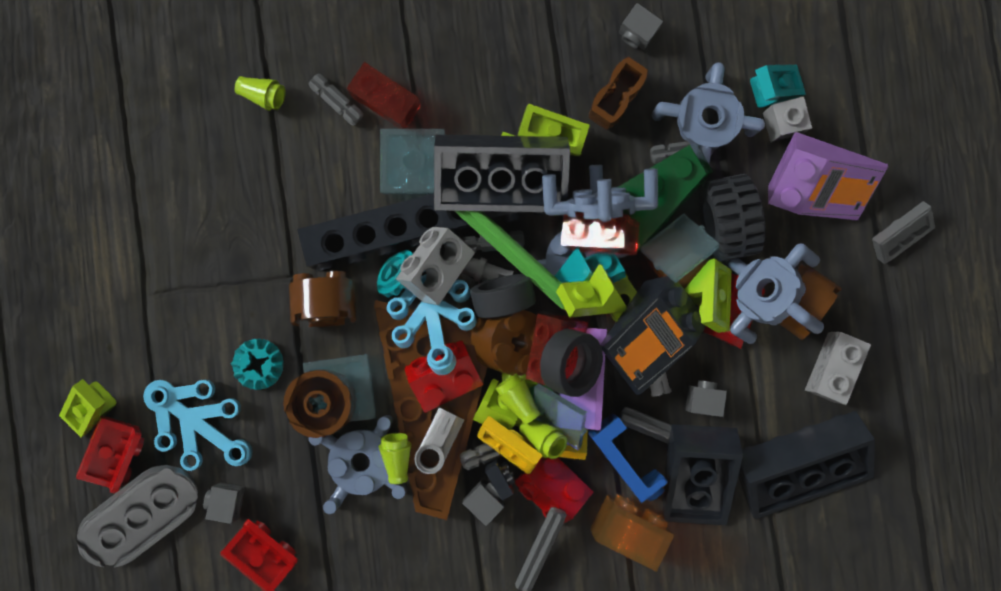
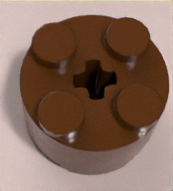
M801 264L797 271L805 284L806 290L799 305L821 321L838 297L836 293L841 291L842 288L813 267ZM790 315L780 323L782 327L801 340L810 333L805 326Z
M327 272L326 277L313 278V274L309 273L293 275V282L289 284L291 325L300 327V320L308 321L309 327L345 325V318H349L352 323L357 321L355 282L346 278V272Z
M522 310L514 314L495 318L478 317L476 326L472 329L471 343L475 346L477 360L483 366L513 376L516 373L518 376L530 375L536 371L538 364L541 362L542 352L547 344L550 333L548 327L543 325L538 316L532 312Z
M318 369L300 375L290 383L284 395L283 406L290 421L289 423L300 434L312 438L325 437L339 431L348 424L355 412V388L345 376L334 370ZM324 396V402L327 403V407L318 410V403L314 399Z

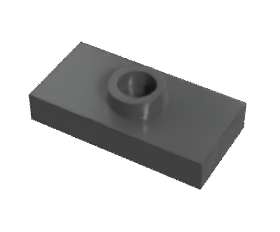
M924 201L873 237L872 241L877 259L883 264L890 262L935 229L932 207Z

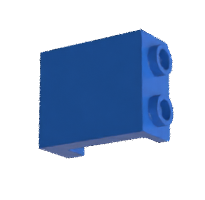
M611 413L602 420L601 430L590 429L588 435L642 503L646 499L651 502L665 491L663 486L668 481L656 469H653L641 479L638 477L611 441L627 429L620 418Z

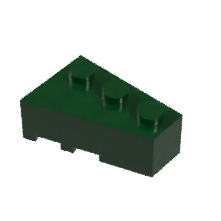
M697 143L684 147L649 168L658 169V206L656 209L635 211L633 214L624 209L623 217H618L631 242L634 244L636 251L649 244L659 230L666 225L676 211L713 172ZM644 172L619 187L626 188V193L633 197H645Z

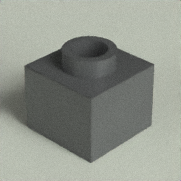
M636 3L623 21L618 33L622 35L623 41L629 46L645 50L658 32L663 21Z
M698 380V386L688 385L685 410L691 413L723 417L727 391L717 389L718 383Z
M482 480L463 498L462 503L485 526L504 508V502L499 497L493 484L489 482L486 485Z
M222 482L212 486L211 490L206 492L203 508L207 509L206 519L229 524L238 520L245 487Z

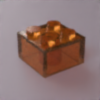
M617 494L615 498L606 495L590 528L595 540L657 572L674 537V534L667 527L669 523L663 520V516L646 508L644 513L639 511V508L634 505L633 501L620 494Z

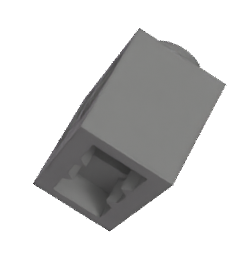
M432 227L421 236L420 245L414 254L406 258L402 263L401 272L396 280L422 302L439 305L475 252L449 228ZM442 245H444L445 252L444 255L441 257L440 248ZM425 270L427 277L425 282L422 283L421 276Z
M828 332L805 391L831 402L847 405L871 344L842 332Z

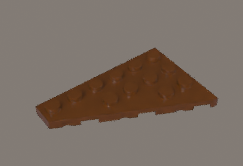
M375 300L374 309L383 345L395 413L397 414L399 433L406 434L408 441L411 442L408 477L412 488L415 512L447 520L462 465L460 454L466 450L482 386L424 413L408 383L404 368L410 365L413 360L428 356L432 349L427 321L425 319L414 335L413 343L409 347L399 348L392 339V332L396 327L404 326L415 310L409 309L408 315L404 319L395 320L387 311L388 303ZM397 306L393 312L400 311L402 307ZM440 317L445 345L462 340L482 382H484L487 367L483 366L475 356L477 355L475 346L471 343L472 329L464 331L459 328L457 323ZM407 334L400 335L398 340H404ZM440 407L464 419V422L442 468L434 474H425L415 465V454ZM426 449L422 452L421 461L426 467H434L439 463V455L435 450Z

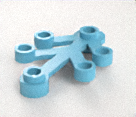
M427 274L421 276L422 283L425 282ZM463 280L455 281L447 292L451 294L454 301L459 303L467 301L471 295L468 284ZM406 288L400 298H393L388 302L387 311L395 320L404 319L408 315V307L416 296ZM458 289H465L463 293L455 294ZM443 300L439 305L421 301L406 324L398 326L393 330L392 339L399 348L409 347L414 341V335L426 319L432 348L428 353L427 362L434 373L446 375L455 368L456 357L452 350L445 346L439 314L457 323L459 328L464 331L473 329L476 326L477 318L470 308L458 309ZM397 306H402L400 311L393 312ZM471 316L468 322H461L463 317ZM407 334L404 340H398L400 335ZM445 354L442 360H435L437 356Z
M207 379L199 380L194 385L174 387L165 380L153 381L146 387L143 397L146 406L156 413L158 435L155 437L154 444L159 451L166 452L172 450L177 444V437L171 431V412L180 420L184 448L180 464L183 469L187 471L195 470L203 462L202 455L198 452L196 432L224 452L225 460L232 466H241L251 459L253 450L249 442L243 439L232 441L204 420L219 416L224 418L236 417L241 411V405L238 400L230 398L223 400L219 404L188 408L178 400L194 396L199 399L212 397L215 393V385L212 381ZM203 383L209 387L207 395L200 393L199 388ZM158 390L164 394L162 402H158L155 399V393ZM228 402L235 406L233 414H228L225 410ZM164 435L170 439L168 447L163 446L161 443ZM233 448L241 450L242 455L240 459H235L232 456ZM188 455H193L196 458L195 466H190L187 463Z

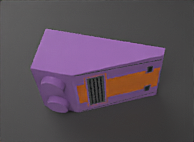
M795 132L768 185V204L800 215L858 220L885 174L888 164Z

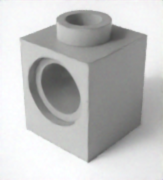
M804 97L772 104L763 112L771 143L792 138L795 132L804 134L812 128Z

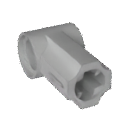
M440 407L438 408L415 454V465L422 473L434 474L442 468L464 419ZM426 449L435 450L439 455V463L434 467H426L421 461L423 451Z

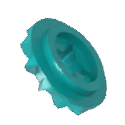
M400 251L385 262L377 280V290L379 293L389 298L392 295L397 296L400 294L403 288L406 289L396 278L401 272L402 263L406 258L413 255L411 251Z
M252 339L245 341L235 350L231 365L234 377L238 379L242 386L261 390L272 386L278 381L283 371L284 361L280 350L275 344L265 339ZM252 355L257 359L269 358L261 366L262 374L258 370H246L253 363Z

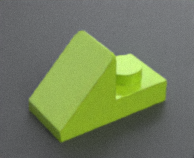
M528 104L517 136L568 137L570 155L580 156L590 125Z
M711 259L684 290L695 305H700L699 313L702 324L718 333L730 331L732 270L718 260Z
M602 264L598 265L589 281L561 283L556 291L570 318L625 312L627 309Z
M82 379L72 386L59 416L82 438L98 423L100 416H105L117 402L98 382L95 381L89 385Z

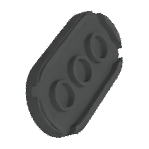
M171 465L156 466L144 471L82 520L77 533L79 553L87 562L99 567H105V565L119 567L132 562L192 515L198 498L195 480L184 469Z

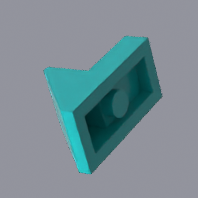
M765 65L756 69L757 76L750 79L754 97L759 108L806 95L797 65Z
M610 246L585 259L578 248L575 249L556 273L555 277L561 283L589 281L599 264H602L613 283L625 278L626 273Z

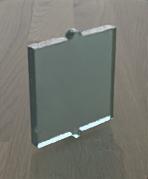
M682 214L640 249L654 263L656 270L661 269L670 279L677 283L718 250L719 243L706 233L704 226H698L689 217Z
M538 383L534 389L533 400L540 415L535 419L561 429L564 432V436L567 437V445L578 451L582 447L583 435L587 432L585 428L587 411Z

